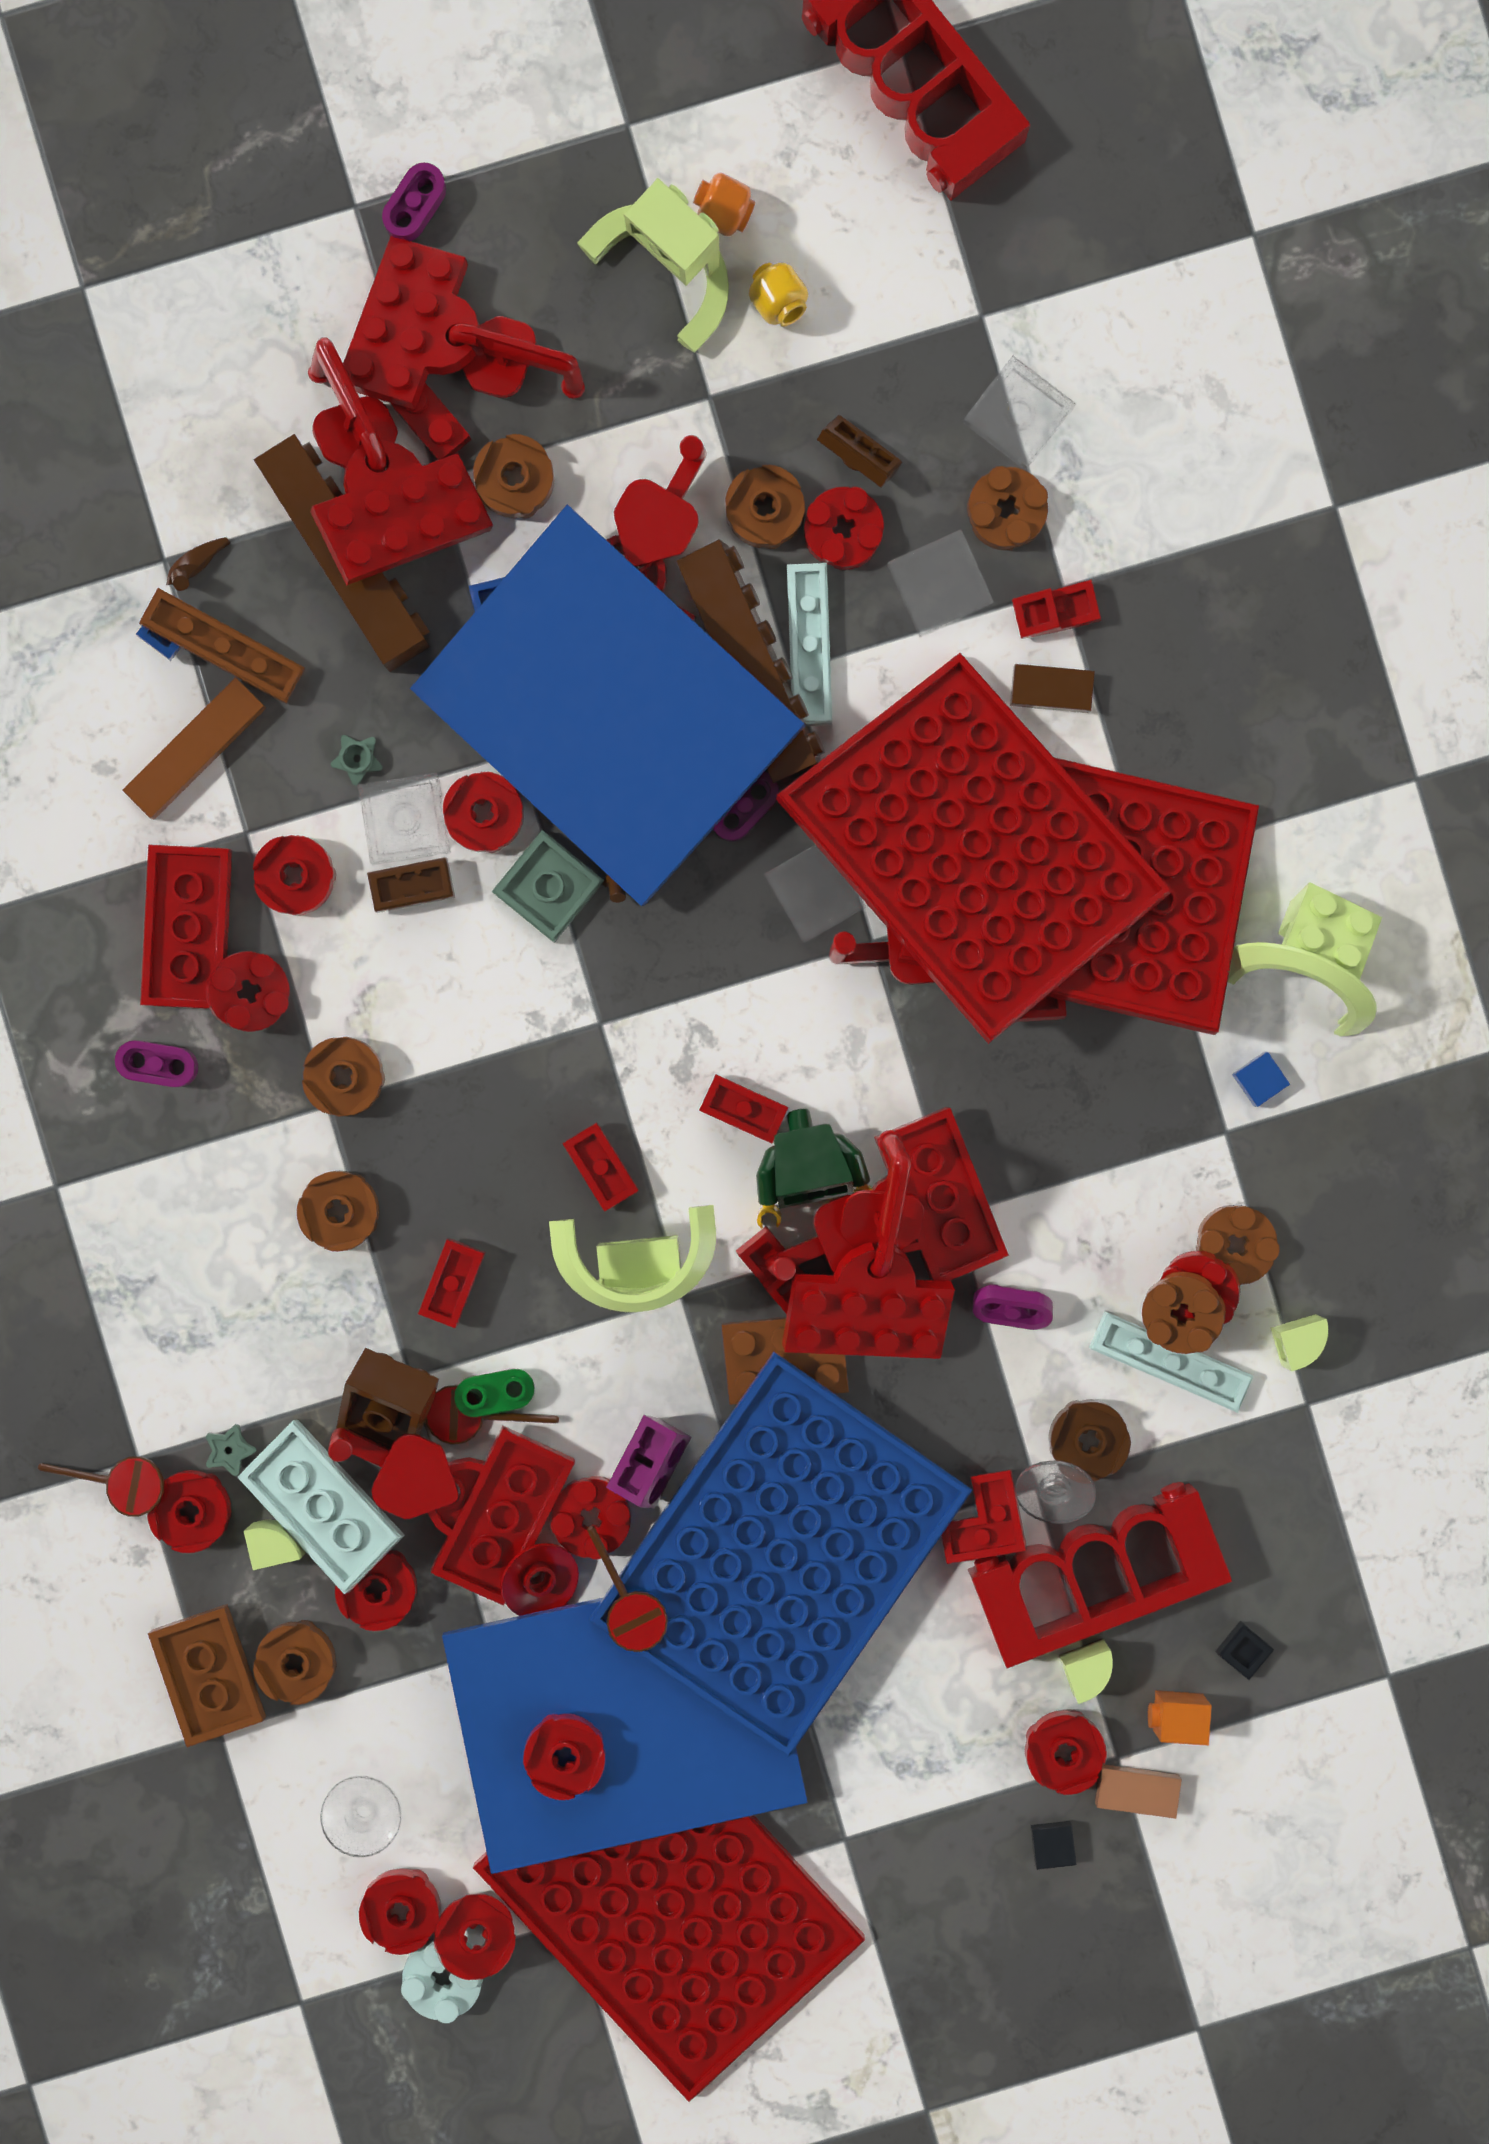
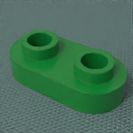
M514 1368L464 1379L457 1386L454 1399L457 1408L464 1415L479 1417L520 1409L526 1406L533 1398L535 1387L533 1379L527 1372ZM512 1381L519 1382L522 1386V1393L517 1397L510 1396L506 1390L507 1385ZM477 1389L482 1393L483 1398L479 1404L474 1405L468 1402L467 1393L470 1390Z

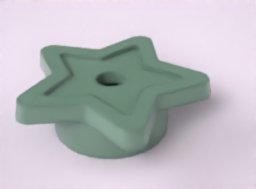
M342 735V748L339 756L331 762V767L347 771L352 784L355 786L359 785L366 772L382 770V765L373 755L376 739L369 737L362 741H355L346 735ZM356 755L361 757L359 762L354 761Z
M235 1424L224 1435L208 1433L206 1436L212 1449L206 1462L208 1468L224 1466L233 1476H238L242 1460L256 1453V1448L248 1444L241 1435L240 1425ZM226 1447L232 1448L231 1454L226 1453Z

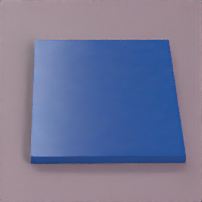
M568 504L410 688L640 906H645L806 726L804 722Z
M773 1352L619 1574L628 1593L641 1591L648 1592L657 1597L665 1607L668 1618L666 1633L662 1640L649 1650L635 1653L789 1758L968 1498L972 1489L782 1356ZM614 1583L589 1617V1621L608 1635V1611L614 1601L620 1597Z
M602 1598L443 1632L442 1635L491 1874L808 1803L797 1748L794 1749L789 1758L635 1652L627 1651L618 1646L610 1635L589 1621V1617ZM551 1714H574L583 1717L591 1722L601 1732L603 1737L605 1766L601 1778L588 1792L586 1790L569 1800H555L538 1792L532 1785V1780L527 1775L523 1763L524 1749L528 1736L546 1716ZM568 1747L556 1750L553 1754L558 1757V1764L560 1766H565L567 1761L574 1762L576 1756L571 1754V1749Z

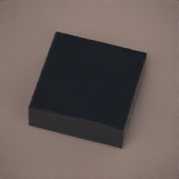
M1240 1621L1215 1652L1245 1678L1250 1680L1274 1649Z
M1070 1821L1030 1825L1034 1861L1037 1870L1076 1865L1073 1830Z

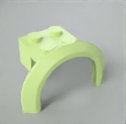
M657 178L633 205L624 206L606 214L589 229L577 244L596 265L613 246L622 239L632 235L685 286L704 267L707 278L704 301L697 314L677 335L678 342L695 353L717 329L724 316L728 302L729 282L725 262L719 251V229L709 216L704 213L698 215L688 206L689 202L681 190L672 184L668 187Z
M1309 882L1289 903L1278 932L1279 935L1284 937L1282 944L1256 942L1235 946L1228 982L1234 985L1244 974L1258 969L1287 970L1310 977L1334 991L1347 1007L1348 1013L1338 1020L1337 1024H1340V1026L1335 1029L1334 1034L1340 1037L1359 1034L1373 1022L1377 1012L1376 1001L1369 989L1360 981L1382 917Z
M714 1205L688 1208L691 1244L687 1259L682 1268L678 1235L599 1243L596 1246L600 1277L599 1280H596L586 1269L580 1258L576 1243L574 1219L549 1221L551 1246L556 1266L564 1280L575 1292L600 1307L621 1312H643L664 1307L690 1292L709 1268L716 1245Z

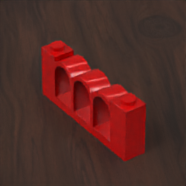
M803 0L802 20L807 30L813 36L819 35L826 45L835 40L836 54L841 64L850 72L861 76H871L870 93L876 108L885 116L897 120L906 119L904 128L905 141L912 153L919 159L928 162L926 175L931 186L938 193L944 192L950 201L1025 143L1031 124L932 0H893L910 24L884 45L876 49H864L856 46L850 41L846 32L884 0ZM924 40L946 68L920 89L912 93L901 94L892 91L885 85L881 75ZM959 83L981 113L948 137L935 138L927 135L920 129L916 121L917 117Z
M1183 1482L1169 1484L1161 1489L1162 1494L1152 1497L1156 1507L1146 1504L1129 1506L1115 1518L1112 1523L1111 1532L1103 1526L1094 1524L1077 1526L1066 1534L1060 1544L1059 1552L1051 1546L1035 1544L1027 1546L1026 1551L1015 1553L1010 1562H1008L1005 1555L977 1559L974 1562L975 1566L968 1568V1572L1006 1668L1013 1667L1232 1582L1198 1491L1190 1483L1185 1485ZM1156 1521L1163 1525L1181 1571L1139 1587L1126 1553V1537L1131 1528L1139 1522ZM1087 1542H1106L1113 1548L1129 1591L1087 1607L1073 1572V1558L1079 1547ZM1047 1561L1061 1568L1077 1612L1034 1628L1022 1598L1019 1584L1021 1575L1027 1567L1035 1562Z

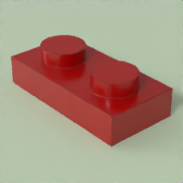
M426 383L415 410L390 403L436 460L454 455L472 440L467 431Z
M715 1074L699 1111L772 1144L774 1136L777 1134L789 1107Z
M598 1122L562 1143L604 1212L639 1191Z
M448 1238L418 1314L456 1328L486 1252Z

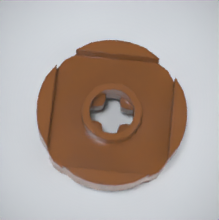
M510 434L505 435L506 438L498 439L495 442L492 440L481 449L474 463L473 476L478 495L485 505L498 515L508 518L532 517L537 510L547 503L552 494L555 478L551 460L544 448L528 436ZM515 467H520L521 476L524 478L523 482L516 483L514 486L508 485V479L503 476L505 471L513 472Z
M762 465V467L751 470L747 469L741 472L730 484L725 498L726 521L741 541L753 547L767 549L780 547L798 532L804 519V496L797 479L787 470L775 465ZM769 497L773 500L772 508L776 511L772 515L768 513L764 516L757 514L758 507L754 505L756 500L763 502Z
M1004 466L993 468L988 474L982 476L977 481L968 499L967 513L973 526V532L981 542L997 550H1012L1014 547L1030 543L1038 536L1046 522L1048 515V492L1035 476L1023 469ZM1010 499L1015 502L1014 507L1018 509V514L1011 513L1008 518H1003L1000 515L1002 509L997 506V503L999 501L1006 502Z
M351 1037L329 1038L320 1042L309 1052L303 1066L305 1068L302 1084L308 1100L321 1112L339 1117L357 1115L367 1110L378 1099L385 1083L383 1066L377 1053L365 1042ZM338 1066L343 1070L348 1068L352 1070L353 1074L350 1076L352 1083L350 1086L347 1087L345 1084L335 1085L334 1080L337 1074L334 1070Z
M340 1170L327 1172L312 1179L303 1191L302 1197L299 1198L297 1205L298 1224L303 1234L311 1242L314 1241L318 1246L324 1247L323 1249L336 1252L349 1250L362 1244L376 1230L380 1212L379 1201L372 1186L361 1175ZM335 1199L340 1200L342 1205L347 1204L349 1212L344 1214L345 1221L339 1222L336 1216L330 1217L328 1214V1209L334 1207L333 1200Z
M1242 1205L1222 1206L1213 1210L1203 1219L1197 1232L1199 1235L1197 1237L1196 1251L1212 1253L1216 1255L1215 1258L1222 1260L1226 1265L1228 1263L1236 1272L1240 1285L1250 1284L1262 1278L1271 1269L1274 1260L1280 1252L1276 1231L1268 1218L1261 1212ZM1234 1235L1237 1238L1244 1236L1246 1243L1243 1245L1245 1250L1242 1254L1237 1252L1230 1254L1227 1248L1231 1245L1229 1241L1230 1236Z
M1174 1272L1165 1276L1164 1279L1158 1281L1148 1290L1143 1303L1142 1319L1147 1329L1149 1340L1175 1353L1190 1354L1208 1350L1219 1337L1224 1325L1225 1304L1221 1295L1219 1297L1217 1291L1211 1287L1212 1284L1198 1274ZM1181 1304L1188 1305V1311L1195 1313V1317L1188 1318L1186 1322L1178 1320V1316L1173 1315L1172 1310H1178Z
M308 1620L286 1622L273 1628L260 1642L256 1652L253 1672L258 1686L269 1698L275 1701L280 1699L284 1702H291L290 1705L305 1704L317 1698L328 1686L337 1668L335 1649L329 1637L321 1629L317 1628L313 1622ZM294 1653V1655L301 1656L304 1659L302 1663L303 1671L298 1672L296 1668L287 1669L285 1664L289 1660L288 1654Z

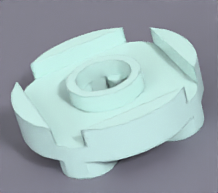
M431 1939L422 1948L409 1954L402 1973L401 1993L411 2007L422 2016L438 2020L442 2023H450L474 2005L479 1996L483 1979L464 1980L450 1973L449 1980L452 1982L451 1984H437L435 1982L436 1978L432 1973L434 1971L442 1973L445 1968L440 1963L435 1952L434 1939ZM468 1942L466 1943V1945L470 1949H472L473 1946Z

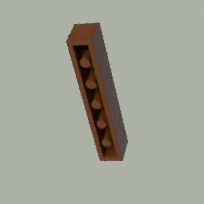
M293 434L253 459L387 670L392 672L428 649L430 646L424 636L430 633L417 611L412 615L408 613L402 603L408 599V596L396 578L388 581L384 573L381 572L346 586L310 513L313 505L343 494L332 476L326 479L322 477L317 466L323 462L311 443L308 442L302 445L296 435Z
M718 539L676 560L708 635L804 722L803 718L809 716L807 708L799 694L795 696L792 694L787 682L793 679L791 671L783 657L777 659L771 645L776 642V637L768 621L761 622L755 608L760 605L759 598L752 584L748 583L745 585L739 570L744 568V564L735 546L729 548L726 543ZM806 725L767 768L773 783L781 785L799 777L822 760L820 755L825 753V750L816 731L810 733Z

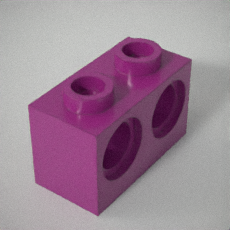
M643 1415L606 1488L639 1507L655 1509L692 1437L659 1418Z

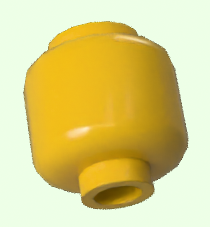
M769 262L763 264L754 272L752 276L754 281L750 285L748 295L766 323L771 325L780 324L784 327L794 323L804 314L807 308L805 303L808 298V291L791 265L783 262L773 265Z

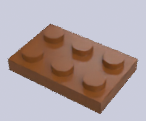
M786 1317L722 1323L730 1405L738 1404L773 1352L782 1356L833 1393H849L845 1355L784 1352L782 1340Z
M228 1604L152 1629L148 1633L186 1747L263 1722L266 1718Z

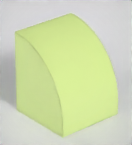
M1316 1314L1270 1328L1281 1366L1290 1371L1304 1368L1314 1362L1324 1350L1328 1338L1327 1319Z
M277 1520L253 1522L244 1530L253 1570L300 1560L306 1553Z
M1104 1639L1059 1655L1071 1691L1078 1704L1091 1700L1105 1688L1111 1677L1113 1659L1111 1650Z

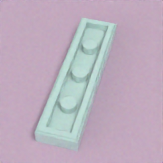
M827 563L787 564L790 671L793 677L791 679V691L793 696L799 694L805 703L809 716L803 718L807 726L832 725Z
M1106 1311L1089 1346L1094 1351L1237 1413L1253 1379V1375L1201 1352L1181 1354L1166 1350L1149 1340L1147 1329Z

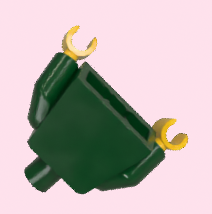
M797 1109L789 1112L786 1115L789 1131L775 1135L774 1146L768 1148L764 1153L756 1173L758 1203L762 1205L757 1217V1223L760 1228H763L762 1216L765 1213H772L776 1216V1227L778 1228L781 1223L782 1214L780 1209L845 1196L857 1191L871 1190L873 1188L868 1185L871 1179L862 1152L843 1134L834 1133L830 1124L813 1126L808 1109Z

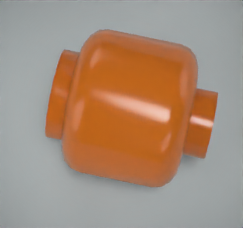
M720 172L712 177L710 183L705 180L701 181L693 204L699 206L698 215L704 213L713 220L719 229L718 233L724 236H732L736 230L744 231L753 212L755 201L750 199L751 190L749 186Z

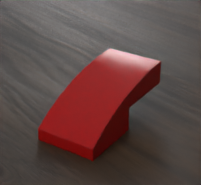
M1092 579L1056 590L1048 588L1012 599L1021 639L1046 635L1102 621Z
M765 1226L739 1247L736 1252L763 1284L766 1291L787 1314L793 1278L788 1281H780L767 1270L765 1265L767 1258L785 1250V1248L770 1229ZM799 1265L795 1266V1274H806Z

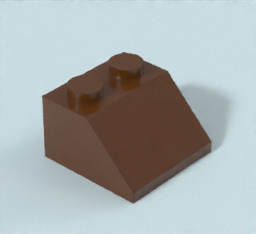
M365 1348L345 1383L336 1428L348 1429L391 1449L393 1443L399 1437L405 1434L420 1435L434 1401L439 1378L430 1375L421 1368H413L396 1361L385 1353H377Z

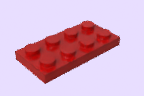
M148 845L140 1005L210 1009L206 999L207 983L218 962L227 957L232 869L231 849Z

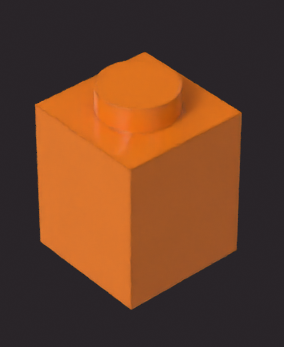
M1155 1690V1703H1149L1148 1726L1153 1728L1159 1741L1163 1743L1209 1746L1212 1705L1203 1693Z

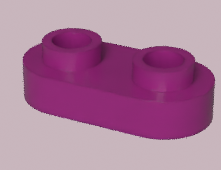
M422 162L415 164L407 171L382 212V220L390 236L413 241L423 232L446 196V183L438 167L431 163ZM424 185L433 186V190L428 194L420 192ZM402 218L411 219V223L407 227L398 226Z
M764 772L714 827L713 831L719 838L729 842L742 839L775 805L779 788L778 784L772 782L769 773ZM762 786L766 790V796L760 800L754 799L751 795L753 787ZM735 815L739 819L738 826L733 829L727 828L723 823L726 816Z
M133 1040L121 1045L115 1055L117 1071L121 1076L132 1081L168 1087H184L189 1085L198 1074L199 1067L195 1055L188 1049ZM138 1053H141L145 1058V1063L141 1068L136 1067L134 1064V1057ZM177 1060H181L184 1063V1071L180 1075L173 1071V1064Z
M987 1285L974 1293L973 1313L976 1318L986 1323L1038 1330L1051 1324L1053 1320V1302L1048 1296L1037 1291Z

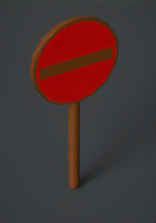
M458 1385L444 1386L436 1391L434 1401L426 1418V1425L431 1434L441 1442L451 1445L462 1444L474 1438L482 1428L483 1420L555 1424L559 1422V1417L555 1415L495 1413L479 1417L464 1415L455 1404L454 1396ZM472 1390L467 1393L469 1403L476 1405L481 1402L478 1395Z
M130 1456L118 1461L110 1470L108 1476L45 1463L38 1465L40 1471L106 1484V1494L110 1504L117 1512L128 1517H139L151 1512L160 1503L164 1493V1479L160 1469L152 1460L142 1456Z
M589 1526L587 1531L620 1595L608 1611L607 1628L610 1637L618 1646L627 1651L642 1652L653 1648L662 1640L666 1633L668 1618L665 1607L657 1597L648 1592H627L595 1527Z

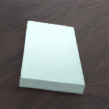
M293 1420L238 1476L239 1480L344 1594L349 1593L405 1536L341 1465L329 1457L328 1451L299 1420Z

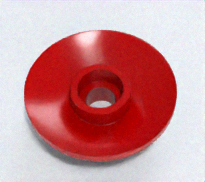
M552 1543L536 1544L522 1550L509 1562L504 1570L501 1579V1594L504 1602L518 1616L566 1605L573 1596L578 1584L579 1571L577 1563L569 1551ZM540 1572L537 1577L531 1578L535 1573Z

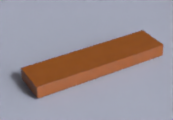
M157 588L139 622L140 626L286 705L305 671V667L160 588Z
M235 677L122 791L150 819L155 820L266 707Z

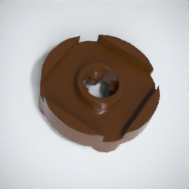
M1086 1399L1069 1402L1055 1416L1049 1430L1048 1440L1051 1455L1066 1474L1080 1481L1093 1482L1108 1476L1110 1473L1113 1475L1124 1465L1130 1452V1435L1122 1417L1114 1408L1098 1400ZM1089 1430H1095V1437L1100 1440L1097 1447L1090 1446L1088 1451L1083 1450V1443L1079 1440L1081 1434H1087Z

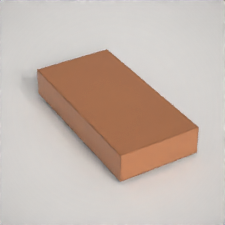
M1103 1764L1099 1772L1095 1804L1097 1808L1176 1819L1182 1779L1178 1774Z

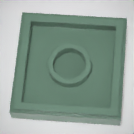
M541 830L492 890V893L555 943L602 886L604 880Z

